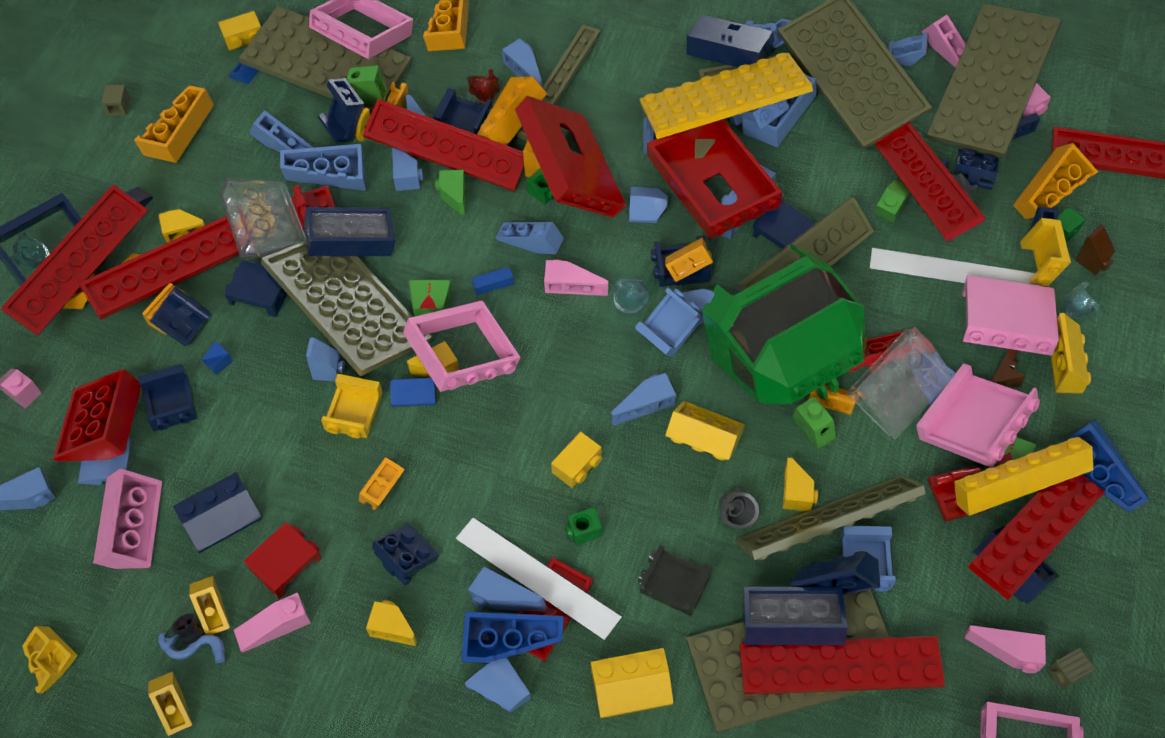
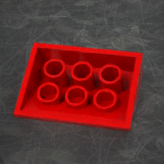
M121 369L74 388L53 460L56 462L109 460L124 454L140 396L141 385L139 380L125 369Z

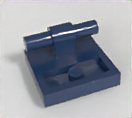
M958 149L955 171L968 174L967 176L964 175V177L971 186L978 184V187L992 190L994 182L980 178L983 177L996 181L999 158L988 153L978 154L971 149Z
M174 286L149 322L183 346H187L202 323L207 321L211 314L199 302Z
M409 523L375 540L372 548L375 550L374 554L383 562V567L392 576H396L405 586L412 580L409 575L437 561L439 556Z

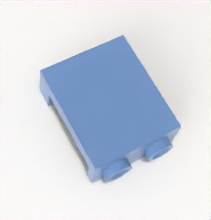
M783 100L731 116L729 119L732 125L735 126L742 122V117L753 119L757 128L762 129L787 111L789 106L787 101Z
M667 287L665 290L667 295L645 323L640 321L635 329L664 354L673 357L703 320V315L700 313L701 308L693 301L688 303L684 300L686 295L675 288L673 291Z
M843 527L840 535L842 556H852L858 551L868 552L878 559L880 588H875V590L883 592L892 589L896 582V578L892 574L890 550L892 527Z

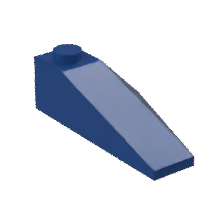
M1096 419L1062 441L1065 442L1070 438L1080 437L1092 446L1093 471L1082 475L1101 488L1107 497L1128 512L1150 499L1110 437Z
M465 612L462 662L489 663L562 642L564 617Z

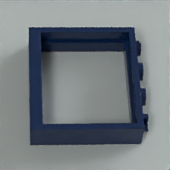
M60 193L0 226V243L60 210L63 211L74 227L82 218L64 194ZM0 246V260L21 286L26 279Z

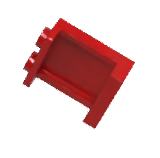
M287 522L243 560L247 568L279 600L286 594L284 587L313 560L317 563L322 560L318 553L320 551L319 547L312 540L307 542L303 538L305 536L304 533L296 525L292 528Z

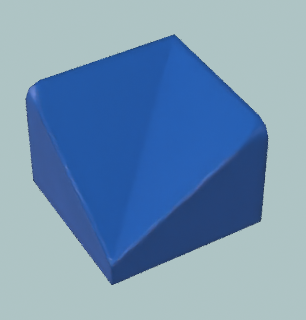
M214 342L202 359V362L217 375L233 360L220 344Z

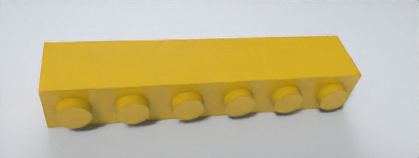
M1080 437L1070 438L1065 442L1051 445L1043 450L1029 453L1018 459L1007 461L1004 464L987 468L985 471L954 481L957 505L970 516L1093 471L1092 446Z

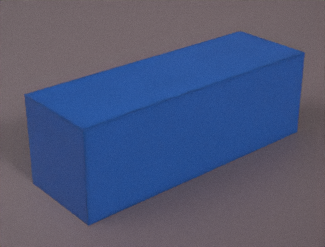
M507 267L473 277L472 285L476 295L514 285V280L510 268Z

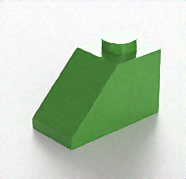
M464 170L439 171V179L435 180L436 191H440L441 200L460 215H465Z
M894 179L886 188L876 206L875 215L892 223L895 222L910 196L909 191L902 182Z

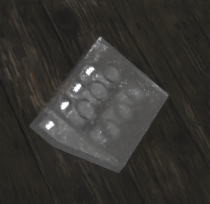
M226 178L219 196L240 257L261 258L306 241L285 182Z
M916 327L905 330L846 393L892 440H895L953 378V375L931 342Z

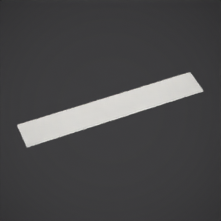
M872 248L870 261L871 269L965 283L967 275L1030 284L1029 279L1035 274Z
M472 518L456 537L458 541L604 640L621 619L620 615L475 518Z

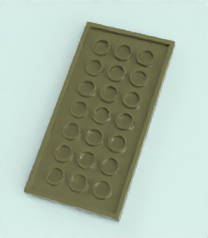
M828 0L778 29L781 39L808 76L817 79L816 87L863 150L880 141L904 124L911 123L931 111V105L851 0Z
M983 4L929 128L927 139L1005 158L1058 33L1061 19Z
M278 5L239 57L242 64L333 99V95L327 88L328 80L347 79L350 68L379 66L388 90L385 102L391 92L390 86L392 82H395L396 87L412 63V57L389 48L367 59L309 28V17ZM364 103L363 109L367 107L371 114L375 105Z
M306 241L261 258V265L360 376L414 351L403 334L408 318L413 316L357 256H308ZM430 334L423 335L428 344H430L432 336Z
M871 590L843 595L848 626L846 640L890 638ZM743 622L686 637L716 734L866 692L838 691L743 695L739 651L740 643H745Z

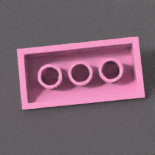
M121 468L107 477L94 564L114 569L151 567L162 481Z

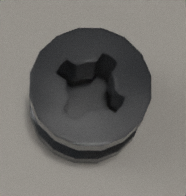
M190 613L180 616L172 625V630L175 634L179 635V639L184 645L196 642L203 634V628L200 624L196 623V618Z

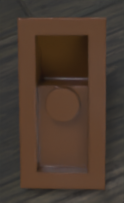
M1008 350L991 382L1008 388L1019 387L1022 384L1025 375L1014 370L1018 360L1014 359L1018 350Z

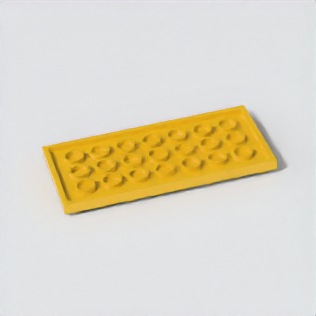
M780 53L773 58L760 59L757 63L741 65L737 69L725 70L714 76H705L698 81L686 82L682 86L675 88H666L656 94L650 93L639 100L656 138L660 139L813 92L811 82L789 53Z

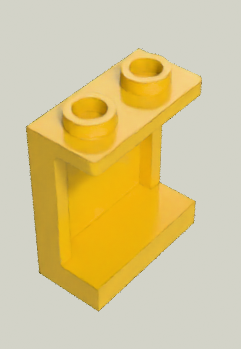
M1041 218L1020 241L1021 249L1033 250L1038 271L1029 279L1030 284L1049 286L1071 263L1061 220Z
M337 374L335 379L336 392L327 416H322L321 419L323 427L332 434H347L356 439L360 437L367 438L383 394L380 382Z

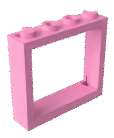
M330 0L310 10L309 28L367 59L412 35L413 19L378 0ZM355 9L390 29L371 38L335 18Z
M483 301L408 318L403 334L440 392L454 390L467 384L472 385L485 379L490 380L499 375L511 374L516 370L521 358ZM476 322L500 359L447 373L423 335Z
M986 702L981 708L980 738H996L997 716L1067 728V738H1083L1084 731L1083 727L1080 726V717Z

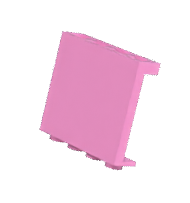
M967 275L962 290V296L966 297V331L963 342L1053 355L1059 340L1054 288Z
M963 363L917 423L919 440L993 468L996 462L1003 458L1009 444L1014 443L1019 430L1026 426L1032 412L1037 411L1040 405L1037 388H1033L1029 394L1005 387L974 376L972 367Z

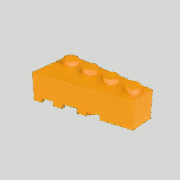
M440 0L434 8L433 18H430L428 22V30L423 34L428 52L465 49L469 0Z
M533 76L510 77L477 135L507 146L522 127L515 108L526 96L542 100L547 94Z
M189 85L172 102L173 106L170 109L163 110L159 114L161 118L155 124L150 123L145 128L147 131L142 136L138 135L134 139L143 156L177 163L214 106L206 89Z
M1073 143L1057 147L1013 206L1025 219L1034 218L1039 206L1053 208L1062 198L1071 194L1076 187L1085 183L1089 177L1094 176L1098 171Z

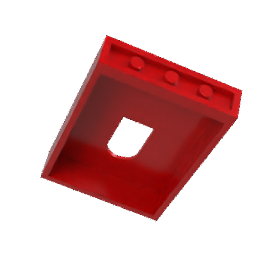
M526 96L515 108V111L555 202L614 218L626 206V203L585 116ZM560 127L571 131L581 154L570 150Z
M724 119L660 139H654L647 143V157L709 239L721 236L726 231L734 227L737 228L743 223L756 219L761 214L775 210L781 205L782 191ZM695 139H715L714 144L703 158H695ZM720 174L737 195L736 202L731 205L719 203L703 181Z

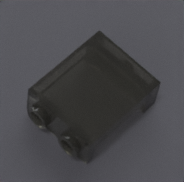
M660 544L658 550H653L648 559L650 565L647 571L643 569L639 576L640 593L692 616L708 584L713 567L705 563L702 568L666 552L664 550L665 546Z

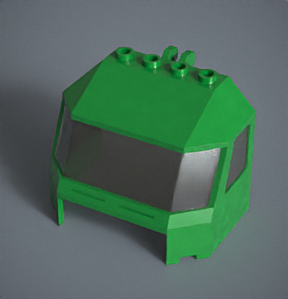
M790 244L791 249L802 257L801 259L734 296L717 284L713 290L715 295L710 304L706 303L702 310L711 360L759 403L792 404L816 390L820 399L824 400L828 397L825 384L827 383L831 392L836 393L839 391V383L836 378L864 362L867 330L864 306L861 305L829 264L811 251L801 249L793 244Z

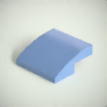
M128 438L125 453L109 460L81 461L78 484L102 485L103 482H106L108 476L120 468L127 470L131 438Z

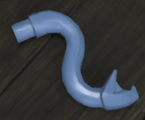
M166 633L159 635L160 647L170 658L186 659L192 656L201 645L209 644L212 647L215 663L225 662L224 643L218 636L211 634L202 635L196 642L189 644L185 649L178 650L174 647L178 638L177 634L172 638H166Z

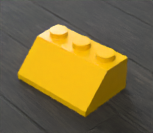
M1060 313L1057 317L1059 340L1053 355H1050L1055 392L1083 393L1091 382V374L1087 372L1086 366L1088 355L1084 353L1083 347L1085 336L1081 334V328L1078 323L1065 313Z
M683 401L673 411L665 436L670 437L671 441L675 443L688 444L695 451L711 453L716 459L729 460L737 447L746 424Z
M664 648L591 662V674L600 719L673 705L670 674Z

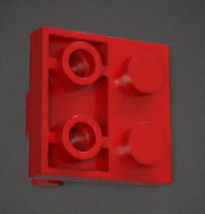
M296 185L292 188L295 196L289 197L301 233L305 232L304 218L306 207H335L328 185L302 193L301 187Z
M968 467L928 478L927 482L944 522L969 516L957 505L954 481L981 472L979 467Z

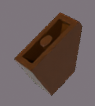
M1103 225L1097 227L1087 237L1075 260L1094 275H1097L1101 270L1106 271L1113 263L1111 258L1115 253Z

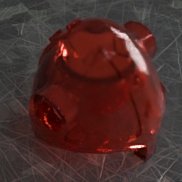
M493 69L488 70L489 77H467L470 94L475 95L477 99L486 103L487 99L492 100L495 94L500 91L499 78L494 76Z

